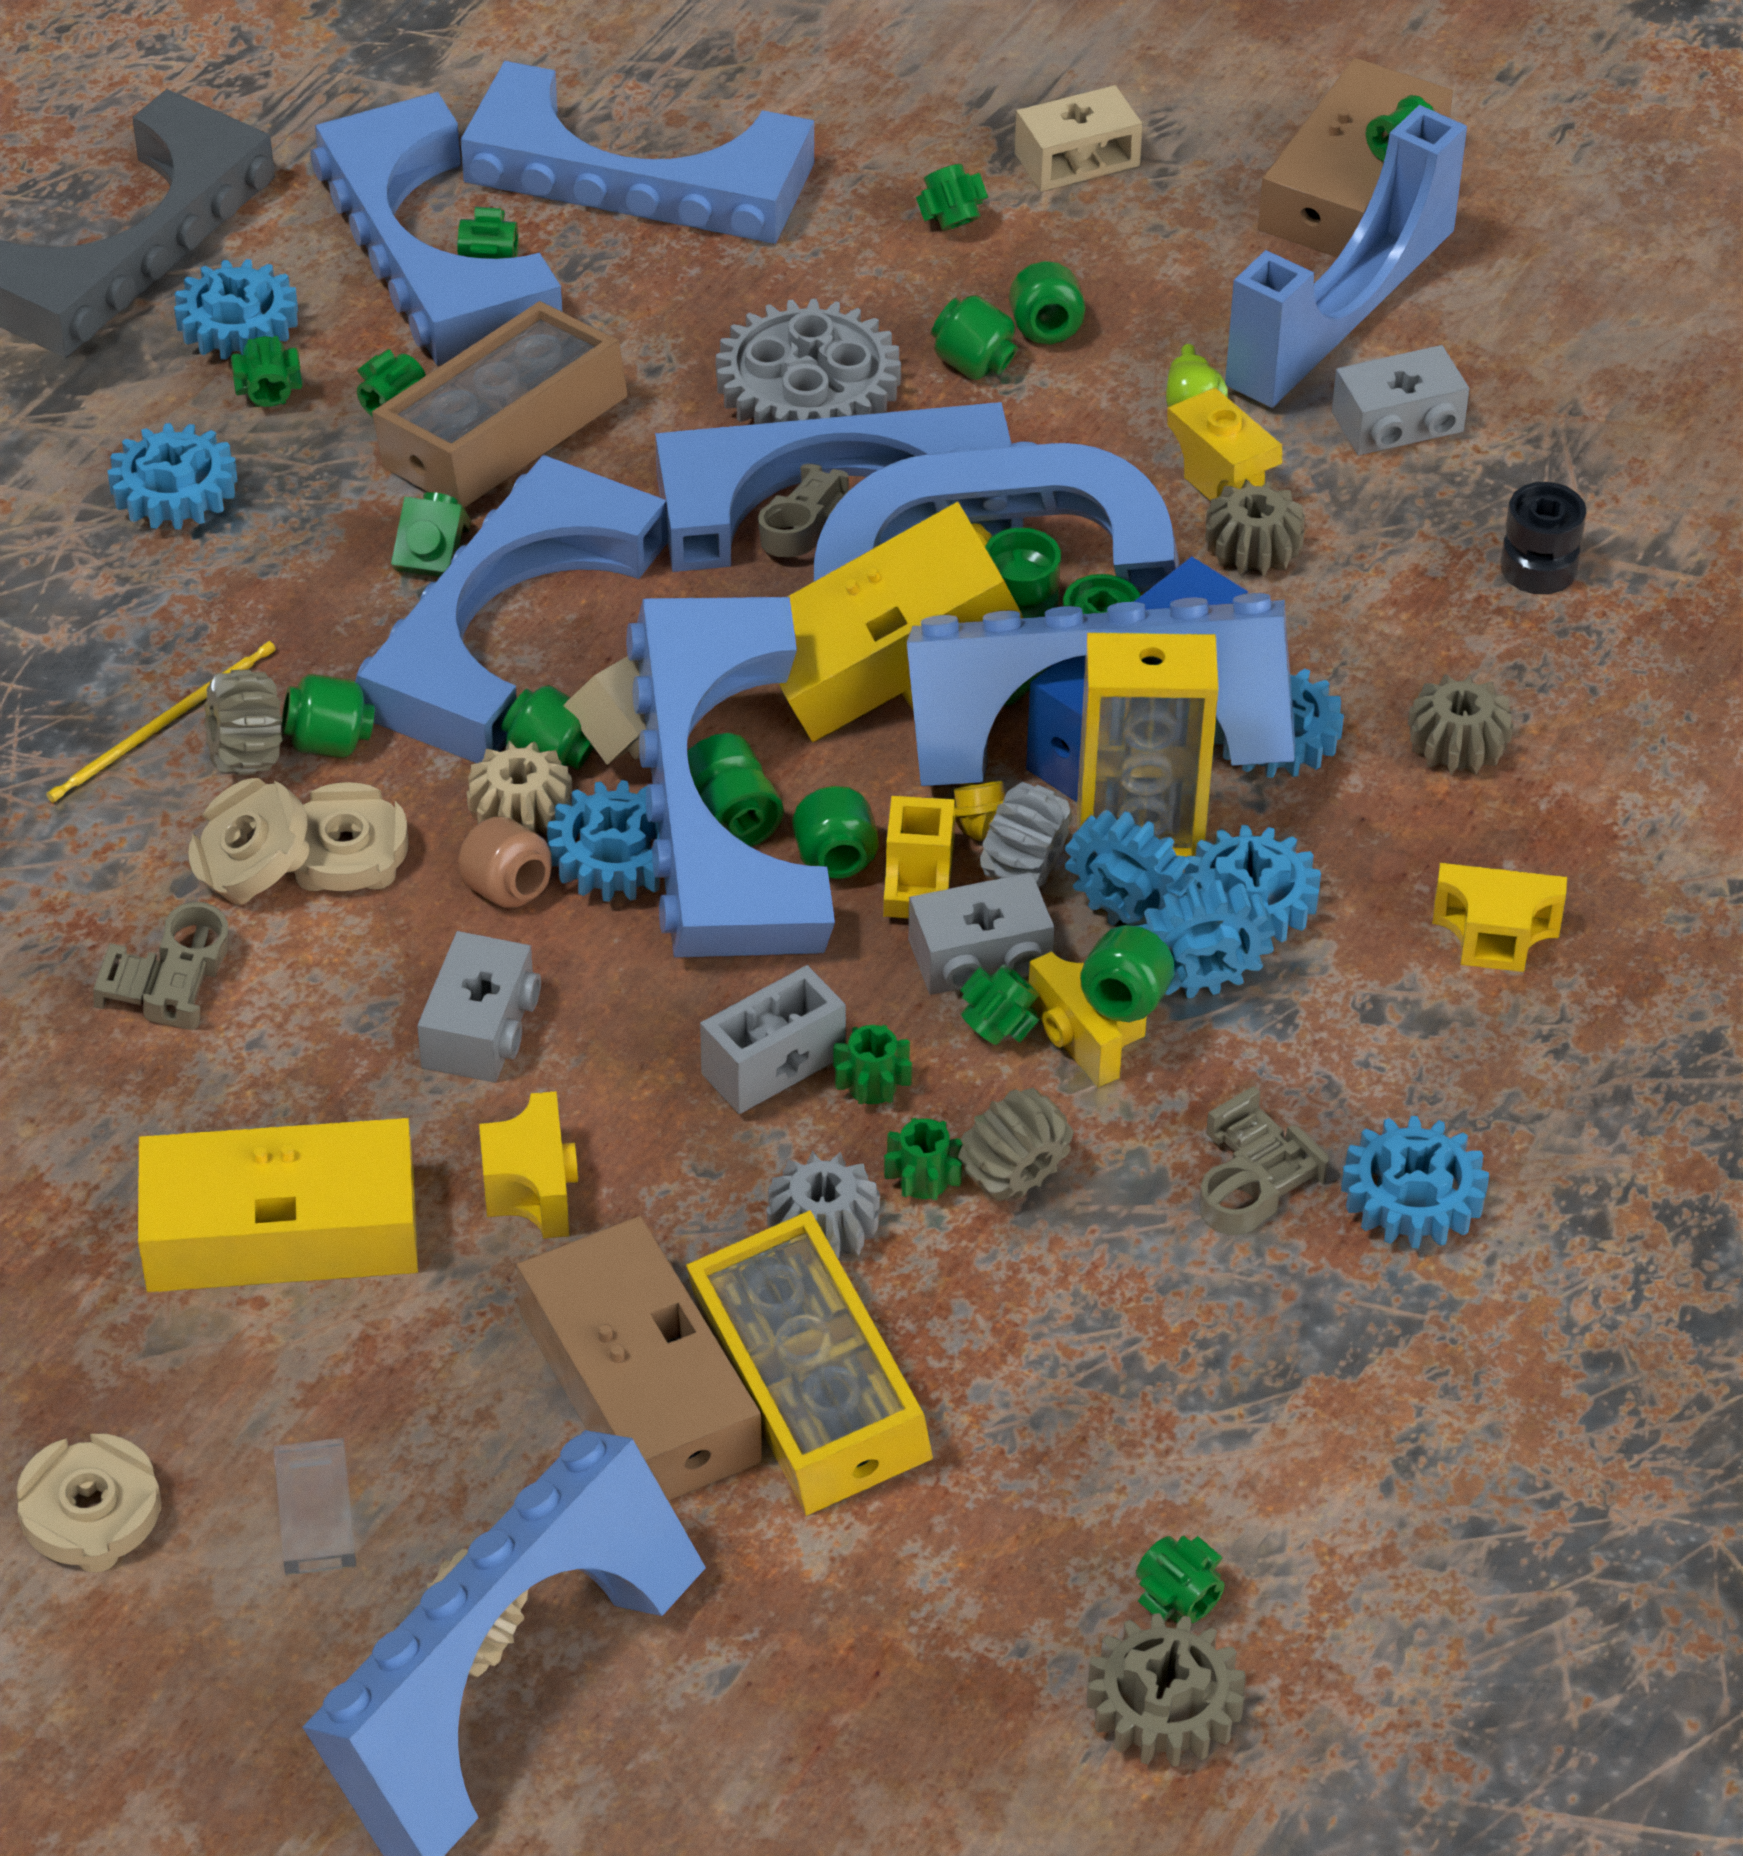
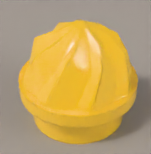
M1003 781L979 783L954 789L956 806H954L955 821L964 834L975 840H985L989 831V823L993 821L998 805L1002 804L1005 798Z

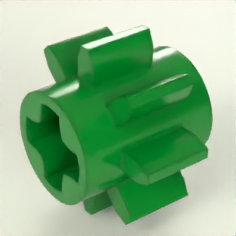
M954 164L936 170L923 178L927 189L922 190L921 195L916 196V200L924 222L935 219V221H939L942 231H947L969 224L981 217L977 205L982 204V200L989 197L980 173L970 176L969 173H965L962 164Z
M475 207L474 220L461 219L459 222L458 255L481 259L517 257L519 241L518 223L504 221L505 210H502V208Z
M278 336L250 338L243 349V355L232 354L231 356L235 394L239 396L248 393L249 398L255 403L256 407H272L285 404L291 389H301L303 386L298 349L289 348L285 350Z
M387 349L379 356L375 355L358 368L357 372L365 381L358 385L357 397L364 410L373 417L372 411L426 376L425 371L410 355L401 353L395 357L392 351Z
M1004 964L992 975L982 967H979L960 989L964 994L962 998L969 1003L961 1012V1017L974 1031L994 1045H998L1008 1034L1021 1043L1040 1020L1036 1016L1038 1012L1031 1007L1039 997V993L1020 974Z
M887 1025L853 1027L848 1044L835 1043L833 1046L836 1089H849L850 1094L861 1105L864 1103L880 1104L886 1101L888 1103L893 1102L897 1085L911 1086L910 1041L908 1039L897 1041L895 1034L887 1028Z
M911 1118V1122L907 1123L900 1133L889 1131L887 1134V1154L884 1155V1178H899L902 1196L905 1198L911 1196L917 1199L937 1200L948 1184L958 1187L961 1184L962 1162L958 1158L960 1149L963 1146L961 1139L955 1138L950 1140L947 1122L943 1120L938 1122L928 1118Z
M1171 1536L1158 1540L1144 1554L1136 1569V1577L1140 1580L1139 1585L1146 1590L1138 1599V1602L1152 1615L1160 1613L1164 1622L1170 1618L1177 1624L1183 1616L1190 1617L1191 1623L1201 1620L1214 1608L1224 1591L1225 1584L1220 1579L1221 1574L1215 1570L1223 1559L1222 1556L1199 1536L1195 1537L1192 1541L1186 1536H1181L1178 1542Z

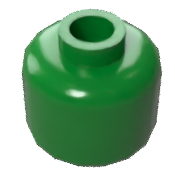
M1041 261L1033 263L1021 270L1011 283L1008 298L1015 324L1020 332L1031 341L1046 345L1064 342L1073 336L1082 325L1086 311L1083 293L1078 279L1067 267L1058 262Z
M978 295L968 296L962 301L957 297L953 298L939 314L930 333L931 336L936 338L934 344L936 355L971 380H979L985 377L991 370L1000 375L1009 366L1018 350V346L1011 342L1015 333V325L1011 317Z
M307 674L301 679L297 687L289 686L287 688L282 711L281 733L282 735L290 736L292 745L298 752L334 758H347L356 749L358 740L369 741L374 723V704L364 703L363 690L355 680Z
M544 685L534 692L528 688L525 689L514 701L502 723L501 729L507 733L506 746L508 741H510L516 748H526L535 741L540 753L556 750L561 765L567 767L570 765L576 770H579L584 765L594 749L593 745L581 731V724L578 718L563 706L571 697L550 685Z
M829 786L819 788L808 794L796 806L792 824L800 859L805 865L827 867L829 878L841 879L851 877L862 871L875 858L879 847L878 833L871 806L861 793L849 787Z
M1123 925L1112 928L1099 938L1086 958L1080 972L1081 990L1087 1002L1099 1014L1113 1021L1129 1023L1144 1019L1156 1009L1174 977V958L1167 944L1157 934L1143 927Z

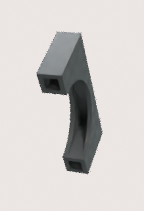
M169 89L163 91L132 117L138 161L153 168L170 184V189L163 201L150 215L131 228L114 236L87 244L66 247H35L15 244L0 239V327L67 358L85 341L90 340L116 314L126 309L153 282L163 277L175 263L190 250L196 248L205 237L226 219L231 218L256 193L268 186L270 181L275 178L270 134Z

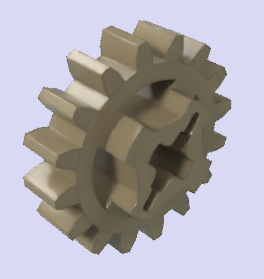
M1160 1613L1152 1615L1151 1626L1147 1630L1142 1631L1131 1619L1124 1622L1123 1641L1106 1635L1102 1639L1101 1657H1091L1089 1663L1086 1703L1087 1708L1096 1710L1095 1729L1098 1733L1115 1729L1114 1749L1119 1753L1129 1748L1132 1744L1141 1747L1140 1758L1141 1763L1144 1764L1150 1763L1156 1751L1166 1752L1167 1759L1172 1767L1179 1766L1183 1750L1190 1749L1201 1761L1208 1758L1210 1738L1226 1745L1230 1741L1232 1722H1241L1246 1676L1245 1671L1235 1669L1237 1651L1234 1647L1216 1650L1217 1630L1212 1627L1203 1631L1199 1636L1191 1633V1618L1183 1616L1179 1620L1176 1628H1166ZM1173 1680L1170 1688H1167L1169 1681ZM1162 1691H1165L1163 1698L1158 1699L1161 1696Z

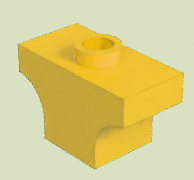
M1216 387L1167 407V426L1176 436L1183 453L1184 478L1210 501L1221 496L1224 486L1241 489L1245 479L1253 486L1262 487L1265 484V471L1282 464V444Z
M891 796L886 848L883 917L909 918V897L950 889L956 819L954 799Z
M1440 863L1432 924L1443 926L1458 937L1462 947L1460 965L1524 972L1528 949L1534 943L1543 939L1559 938L1566 899L1567 877Z
M1051 951L1030 961L1029 983L1039 993V997L1031 1007L1038 1012L1037 1016L1042 1020L1044 1029L1051 1042L1059 1048L1064 1047L1097 1088L1120 1078L1122 1048L1145 1037L1147 1016L1144 1019L1128 1023L1113 1021L1099 1014L1087 1002L1081 990L1080 972L1084 963L1065 961Z
M557 1091L531 1093L527 1107L515 1118L502 1122L479 1124L487 1217L520 1216L532 1221L540 1229L543 1239L569 1237L566 1183L578 1182L575 1142L562 1143Z

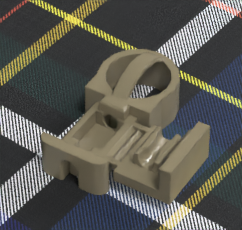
M802 465L800 467L802 482L788 497L776 495L771 503L760 511L758 523L761 547L771 555L787 558L803 555L815 548L823 526L826 523L825 520L828 519L838 502L852 489H849L847 472L832 469L830 473L822 472V467L819 465ZM794 527L789 530H781V528Z
M189 902L178 906L170 912L165 920L164 935L159 947L160 961L156 960V953L148 952L147 958L126 954L127 947L109 943L93 989L94 1007L104 1009L107 998L141 1005L143 1000L144 1017L147 1020L188 1030L198 1028L200 1025V1006L195 1005L204 975L216 978L220 964L228 953V922L226 917L217 907L205 902ZM197 925L191 948L183 946L175 940L174 936L178 931L188 926ZM210 928L219 935V938L210 946L205 947ZM167 1006H175L176 1012L168 1011Z
M1255 1086L1208 1112L1206 1134L1217 1145L1224 1141L1235 1152L1233 1153L1232 1160L1213 1167L1204 1175L1200 1189V1216L1206 1225L1213 1230L1227 1235H1242L1253 1231L1262 1221L1277 1213L1279 1197L1313 1177L1322 1185L1325 1184L1329 1163L1327 1153L1298 1126L1287 1127L1285 1140L1283 1138L1284 1130L1259 1107L1260 1091ZM1236 1189L1245 1191L1255 1200L1252 1205L1242 1209H1230L1219 1205Z

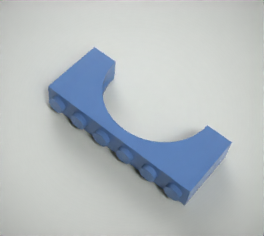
M509 61L503 62L461 137L463 180L466 183L774 244L777 243L814 165V120L763 110L755 122L732 141L718 148L692 156L672 159H640L600 150L577 138L557 118L556 70Z
M438 92L315 125L317 148L311 149L310 156L316 177L319 181L326 180L328 182L331 198L339 214L346 212L356 244L358 246L365 245L368 249L371 267L377 279H386L394 308L398 313L405 311L416 345L418 347L426 346L437 366L445 364L538 301L562 312L561 285L540 253L504 259H481L455 255L436 249L418 240L407 232L394 217L400 204L415 188L435 175L461 166L458 123Z
M1419 105L1389 133L1384 163L1368 207L1341 254L1315 283L1314 272L1267 250L1234 279L1225 377L1226 386L1273 408L1454 231L1467 132L1466 125Z
M1002 402L655 433L657 482L660 498L666 500L667 538L672 572L731 567V545L741 522L754 507L769 496L789 486L801 483L800 467L804 464L819 465L822 467V472L830 473L832 469L847 472L848 476L867 477L887 465L915 456L948 453L958 447H972L978 450L1008 447L1011 445ZM1023 518L970 522L971 524H981L986 531L991 533L992 537L1003 530L1023 528Z
M542 455L527 474H522L518 477L512 492L497 510L493 509L487 514L482 528L467 546L462 545L456 551L451 565L436 582H431L427 585L419 603L409 615L395 623L388 640L373 657H367L361 664L356 681L363 690L364 703L374 704V723L475 763L482 762L486 749L501 752L506 746L507 733L501 727L505 716L517 699L516 686L489 672L470 654L462 641L469 623L476 613L493 597L519 582L536 576L567 570H600L639 579L668 543L666 500Z
M1248 593L1234 597L1233 604L1208 605L1207 599L1191 597L1174 600L1170 603V608L1145 610V604L1122 602L1110 605L1106 613L1083 614L1080 607L1064 606L1049 609L1045 612V617L1020 619L1019 612L997 611L984 615L983 621L958 623V617L952 615H938L921 620V626H912L907 640L921 786L983 782L988 765L987 746L989 732L1002 706L1025 681L1036 673L1060 661L1086 655L1087 633L1216 634L1218 670L1216 717L1226 737L1231 765L1293 762L1295 758V732L1285 600L1271 601V597L1268 594Z
M790 597L643 599L637 623H629L627 626L626 646L628 659L630 661L638 660L640 676H635L633 681V706L636 714H644L646 730H641L639 756L642 768H651L653 784H648L646 789V814L648 822L658 823L659 839H655L653 842L652 863L655 877H664L666 895H661L659 902L661 932L671 933L674 957L824 953L835 924L827 867L800 865L779 860L757 851L733 836L717 821L702 801L695 788L687 758V739L696 724L714 706L736 693L756 686L787 682L797 651Z
M584 1430L581 1435L567 1442L560 1452V1457L535 1483L530 1484L517 1495L514 1505L488 1532L483 1533L471 1543L468 1553L442 1581L435 1583L425 1591L421 1597L420 1604L394 1631L383 1636L375 1644L372 1654L344 1683L336 1686L327 1694L323 1701V1706L302 1727L383 1856H445L479 1818L470 1802L460 1767L458 1751L460 1707L469 1671L485 1636L495 1621L517 1597L547 1577L564 1571L578 1569L588 1575L602 1588L614 1606L663 1616L706 1568L633 1438Z

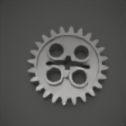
M792 299L787 302V311L782 312L768 304L766 305V317L761 318L755 314L748 313L746 314V327L733 324L730 326V338H721L720 353L716 354L718 394H724V407L726 409L737 408V420L739 422L754 418L755 424L887 413V401H896L897 386L901 384L899 346L892 345V333L890 331L879 332V320L877 318L861 323V309L859 308L851 310L844 315L840 313V302L837 301L831 304L827 310L819 309L817 299H811L807 309H799Z

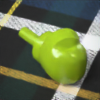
M1185 344L1182 346L1181 356L1171 363L1168 372L1166 388L1167 406L1170 407L1215 387L1228 397V389L1222 375L1216 369L1210 367L1204 357L1196 355L1193 345Z

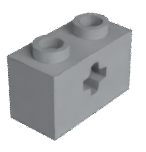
M1443 345L1336 368L1332 413L1356 454L1363 455L1464 432L1470 388Z
M1032 872L909 897L908 940L929 995L960 990L979 967H982L992 975L1004 964L1022 977L1029 976L1031 960L1051 951L1053 952L1054 925Z
M460 931L456 932L417 1025L421 1068L494 1083L497 1082L505 1059H514L518 1053L522 1037L521 1019L525 1011H534L540 995L541 975L533 973L531 945Z
M806 965L700 1022L701 1074L734 1110L741 1114L833 1063L834 1044H846V1004Z

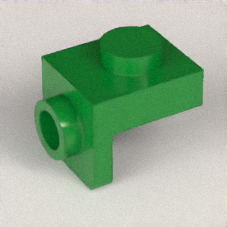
M436 492L424 493L423 499L404 497L391 565L395 571L441 577L451 565L452 559L459 549L462 532H469L471 518L464 507L458 504L456 498Z

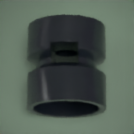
M1534 482L1522 486L1513 493L1509 501L1506 535L1503 541L1500 561L1501 573L1508 583L1521 591L1531 594L1560 592L1573 583L1577 574L1580 542L1583 538L1587 514L1585 502L1577 492L1565 485L1554 482Z

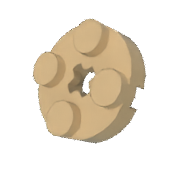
M250 778L230 786L219 794L202 814L209 823L203 830L201 839L195 834L192 835L188 855L190 867L194 875L213 892L222 895L235 905L248 902L254 895L261 893L276 883L286 872H293L299 869L308 857L310 851L309 844L304 840L307 831V815L304 805L297 796L279 782L274 781L275 784H266L260 778ZM255 830L254 835L247 842V834Z
M344 782L329 784L310 792L311 801L304 804L307 815V831L304 840L309 844L310 851L304 864L299 869L293 871L298 885L308 891H319L322 889L353 891L366 887L369 889H383L389 886L396 878V868L404 861L408 851L407 820L402 807L395 801L394 808L391 803L382 799L381 790L362 783ZM340 832H352L353 840L345 842L335 841L339 839Z
M90 1434L91 1442H80L68 1446L67 1438L48 1445L38 1452L25 1466L17 1486V1512L20 1526L32 1547L54 1561L69 1565H79L80 1568L91 1573L110 1569L115 1565L118 1557L129 1553L140 1545L155 1526L162 1504L159 1485L149 1457L132 1442L110 1434ZM96 1490L102 1492V1502L90 1508L77 1507L76 1501L73 1498L78 1493L89 1497Z

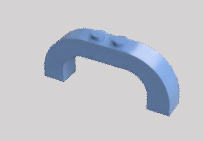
M1017 442L1005 448L978 450L972 447H958L948 453L915 456L887 465L864 478L838 502L823 526L815 552L814 581L957 501L970 522L1068 514L1081 516L1097 523L1113 539V563L1116 576L1132 583L1138 592H1147L1179 567V558L1166 505L1155 486L1135 466L1121 457L1096 447L1070 443L1037 445L1032 442Z

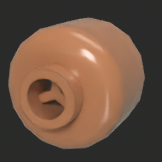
M491 817L475 826L463 841L458 857L459 874L467 887L500 907L518 908L531 902L547 886L552 868L551 851L544 838L507 817Z

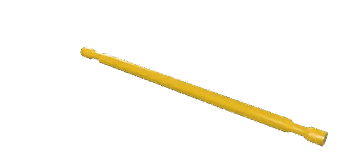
M271 641L266 642L259 647L257 652L249 657H244L222 673H230L231 670L250 669L256 661L275 652V645ZM211 681L73 774L67 782L46 793L48 800L52 803L56 802L74 786L81 785L207 698L206 689Z

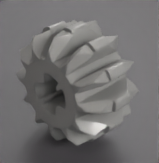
M1021 782L1016 787L1010 789L1006 793L1003 803L998 805L996 815L993 821L989 823L988 834L982 843L984 850L980 856V862L984 875L993 879H1000L1032 872L1038 888L1044 885L1049 873L1055 869L1056 861L1063 852L1064 842L1070 833L1068 827L1072 820V812L1068 800L1055 795V791L1041 785L1035 787Z
M812 1150L806 1165L788 1160L783 1170V1176L772 1178V1184L768 1189L767 1224L769 1227H773L811 1210L837 1258H839L841 1251L859 1256L864 1246V1240L874 1238L875 1232L878 1229L879 1213L877 1210L880 1208V1194L876 1188V1183L868 1181V1174L865 1171L864 1163L846 1167V1162L841 1152L831 1161H821Z

